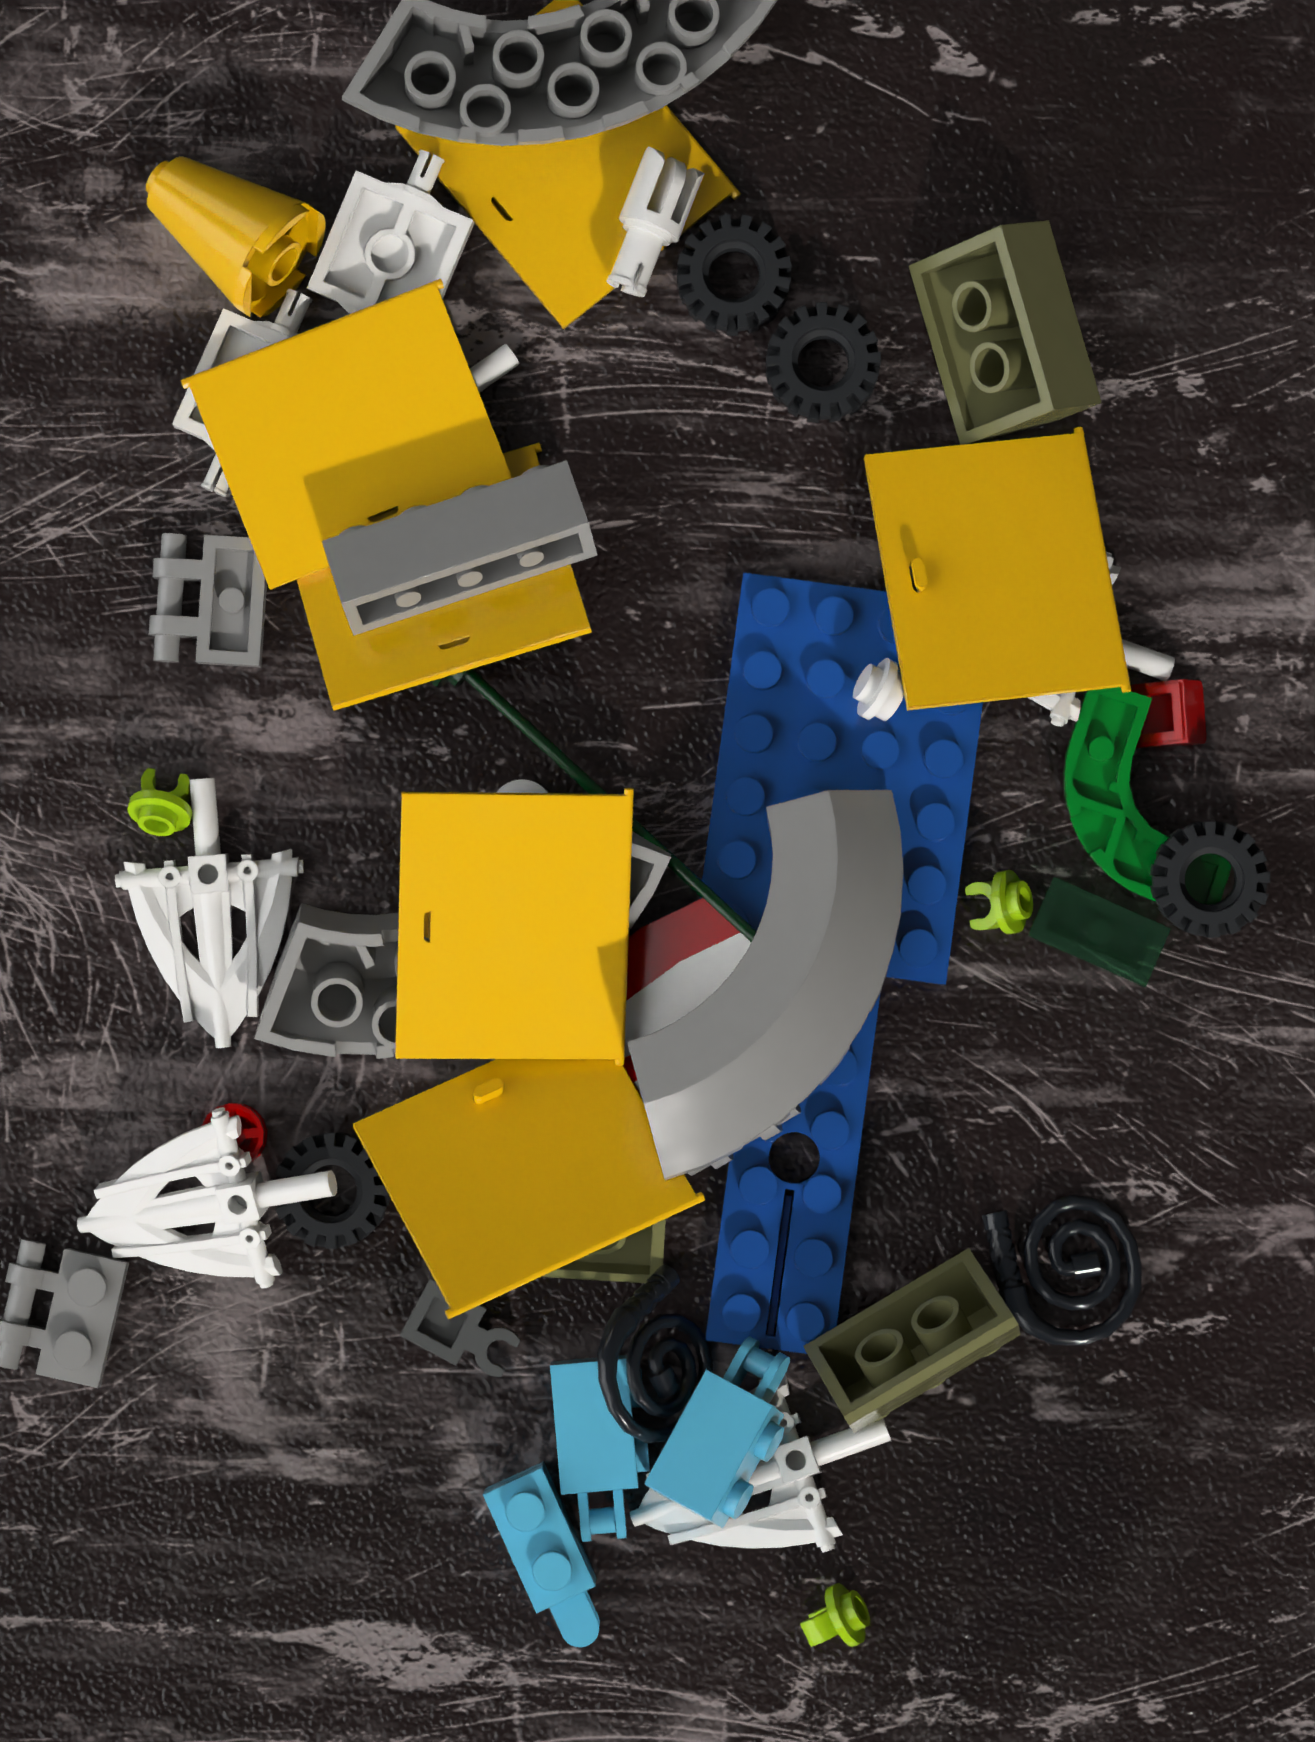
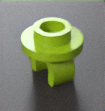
M147 768L141 777V791L134 793L130 797L127 809L128 814L143 831L152 835L168 836L174 832L184 830L189 826L192 817V809L188 804L190 799L188 774L180 773L177 787L171 792H165L155 789V769Z
M1012 870L997 872L992 881L974 882L965 887L966 895L984 894L991 903V910L985 918L970 920V928L974 930H991L1000 927L1005 934L1020 933L1024 929L1026 919L1032 915L1033 898L1028 884L1025 881H1020L1018 875Z
M840 1583L827 1587L825 1590L826 1606L808 1615L809 1619L800 1623L810 1646L813 1647L823 1643L836 1635H839L850 1647L863 1643L866 1635L865 1627L870 1625V1616L864 1600L857 1591L852 1590L849 1592Z

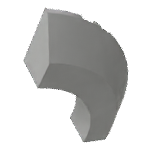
M401 0L344 92L342 101L380 120L416 133L462 143L513 146L548 144L583 138L626 125L663 108L698 86L726 63L750 38L777 0H594L581 7L578 4L555 12L528 16V20L510 21L486 19V15L454 10L429 0Z
M827 790L766 807L773 852L771 884L760 925L747 952L722 985L697 1008L676 1022L652 1034L627 1042L665 1181L704 1168L743 1149V1145L776 1124L778 1126L819 1084L822 1085L850 1049V1044L861 1030L869 1012L872 1011L880 995L893 954L901 918L904 871L901 831L892 790Z
M633 831L629 911L630 929L653 896L671 859L670 853ZM301 903L280 957L254 1039L294 1051L336 1057V1054L376 1055V1059L394 1057L398 913L380 915L347 914L328 911Z

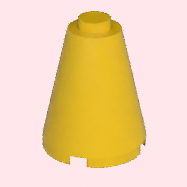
M179 156L170 162L167 160L161 162L154 168L147 180L146 192L148 193L147 206L149 210L237 310L249 317L251 312L258 317H263L279 308L285 299L287 289L296 290L306 276L297 269L306 252L308 251L317 257L322 246L326 228L325 217L314 209L312 205L190 158Z

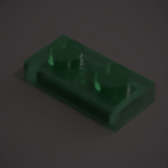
M1053 877L1030 926L1027 937L1144 988L1149 981L1171 928Z

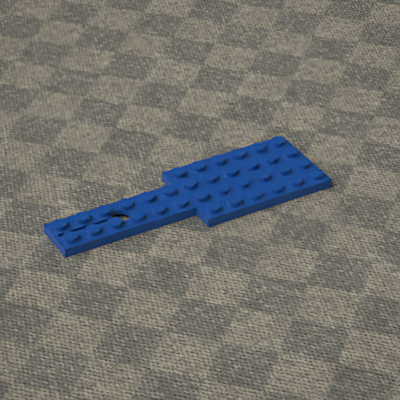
M743 572L702 881L757 931L767 904L772 875L773 852L766 807L827 790H892L901 831L904 873L901 918L886 977L946 985L983 702L907 711L904 696L895 713L887 721H883L875 716L870 720L857 714L859 701L853 698V690L865 667L869 664L877 667L882 660L889 658L898 663V671H900L887 592ZM880 995L840 1064L822 1085L819 1084L799 1104L801 1113L782 1123V1132L766 1141L758 1137L743 1146V1149L733 1153L734 1159L728 1163L705 1340L741 1345L747 1337L751 1336L760 1342L759 1348L807 1354L803 1347L804 1345L837 1326ZM798 1132L807 1135L814 1141L819 1151V1164L815 1173L809 1179L800 1183H788L779 1179L769 1165V1151L772 1144L777 1138L786 1133ZM785 1189H789V1190H794V1196H793V1204H792V1211H791V1219H790V1227H789L788 1242H787V1249H786V1257H785V1264H784V1272H783V1279H782V1287H781V1295H780V1302H779V1310H778V1317H777L776 1332H775V1335H774L775 1320H776L777 1305H778V1297H779L780 1282H781L782 1267H783L784 1252H785L786 1237H787L788 1222H789V1214H790L791 1199H792V1196H790V1195H785V1201H784V1194H785Z

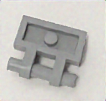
M163 533L161 536L160 558H154L152 578L158 579L156 615H150L148 634L155 636L153 661L177 663L179 661L180 638H197L196 662L198 664L261 668L267 582L250 538L204 535L202 560L185 559L187 535ZM184 581L201 582L199 617L182 616Z
M21 1239L16 1263L9 1262L5 1282L11 1283L4 1316L3 1319H0V1367L17 1370L23 1346H30L41 1349L35 1374L94 1388L101 1387L129 1262L65 1248L59 1272L41 1268L46 1244ZM36 1289L54 1292L46 1328L28 1324Z

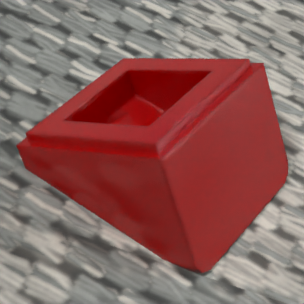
M1178 679L1130 685L1132 692L1152 698L1136 749L1206 743L1203 685L1200 680Z

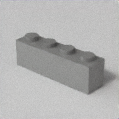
M567 460L551 466H535L520 476L490 486H475L467 489L459 496L429 506H414L403 511L399 516L368 526H353L342 531L338 536L322 541L337 592L353 636L597 556L590 525Z

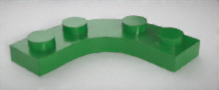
M1120 687L1085 691L1080 706L1079 718L1074 724L1069 740L1063 771L1065 802L1071 824L1085 851L1104 873L1133 893L1156 901L1152 897L1150 888L1152 886L1151 864L1155 862L1156 851L1159 846L1164 844L1169 837L1151 828L1135 807L1129 785L1132 758L1152 698L1132 691L1122 693ZM1203 854L1195 858L1189 864L1185 873V885L1188 893L1193 899L1202 904L1219 903L1231 871V865L1225 858L1217 854Z

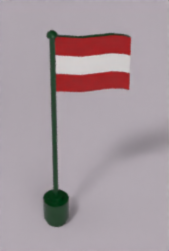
M476 668L430 681L439 689L448 682L457 688L466 680L589 794H608L476 673ZM633 817L632 831L670 853L671 859L667 866L701 897V899L643 926L629 936L623 1067L641 1096L634 1083L637 1081L627 1042L652 1034L676 1022L703 1003L734 971L747 952L757 931Z

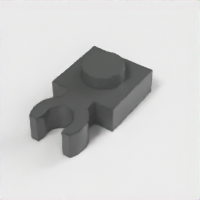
M430 1278L400 1336L455 1366L458 1364L464 1351L467 1350L475 1355V1360L483 1372L494 1377H502L505 1368L500 1364L494 1363L489 1358L488 1347L496 1340H503L509 1345L518 1347L521 1341L519 1335L506 1327L486 1329L479 1325L487 1310V1307L483 1305L448 1319L445 1310L449 1309V1306L435 1280Z

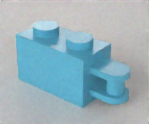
M751 1336L747 1337L741 1344L723 1378L705 1370L644 1483L660 1495L721 1528H724L729 1517L737 1519L742 1514L753 1492L754 1486L749 1483L760 1459L765 1462L771 1459L784 1434V1427L779 1425L784 1414L770 1404L787 1372L790 1357L781 1352L773 1356L759 1349L760 1342ZM747 1372L761 1378L754 1394L740 1388Z
M619 1355L617 1383L622 1403L633 1418L632 1408H639L640 1406L634 1401L627 1384V1355ZM597 1357L552 1361L550 1364L561 1495L576 1493L578 1495L582 1542L592 1541V1535L617 1533V1539L627 1538L623 1489L638 1488V1472L650 1471L648 1443L642 1442L623 1432L608 1411L598 1382ZM613 1490L614 1507L589 1509L588 1492Z
M544 1461L485 1488L483 1497L536 1614L550 1608L561 1635L568 1644L574 1647H586L593 1643L599 1633L600 1619L587 1590L596 1586L597 1577Z

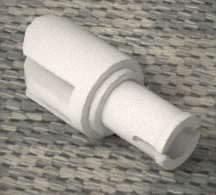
M649 146L647 147L619 216L620 222L623 223L622 227L627 233L612 272L606 280L609 285L618 288L619 284H621L622 288L620 291L638 297L645 296L647 292L646 287L662 246L676 243L680 238L704 176L703 172L694 168L687 170L685 163L672 157L665 159L663 152Z

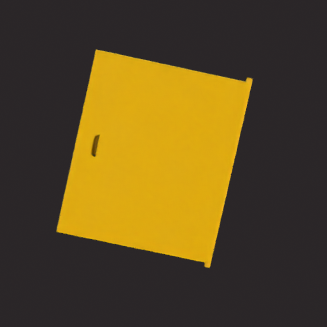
M553 0L535 15L555 12L578 4L580 7L583 5L579 0ZM667 105L620 127L583 138L537 145L497 146L462 143L419 134L400 126H395L396 130L418 156L420 149L430 152L431 158L427 167L433 154L445 160L437 179L563 329L615 289L606 280L612 272L627 233L622 227L623 223L620 222L619 216L643 154L648 146L663 152L665 159L672 157L685 163L687 170L694 168L704 173L681 235L729 196L735 200L741 195L739 190Z
M441 279L180 380L184 389L190 387L270 590L330 567L322 541L338 536L342 531L358 525L368 526L399 516L408 508L419 505L429 506L459 496L469 488L479 485L490 486L512 478L440 295L439 289L444 288Z
M1083 427L1074 428L1073 434L865 454L864 464L907 711L1121 687L1122 693L1131 691ZM909 566L912 568L914 585L917 587V592L912 587Z
M540 443L503 453L512 478L520 476L528 469L540 465L536 454L542 452ZM571 564L354 636L342 607L330 567L297 579L333 711L592 633Z
M624 788V794L401 792L396 1059H615V1065H624L633 788Z
M495 1059L353 1123L357 1136L449 1306V1309L445 1310L448 1319L705 1201L702 1192L695 1194L684 1174L666 1181L664 1180L643 1100L623 1065H615V1059Z

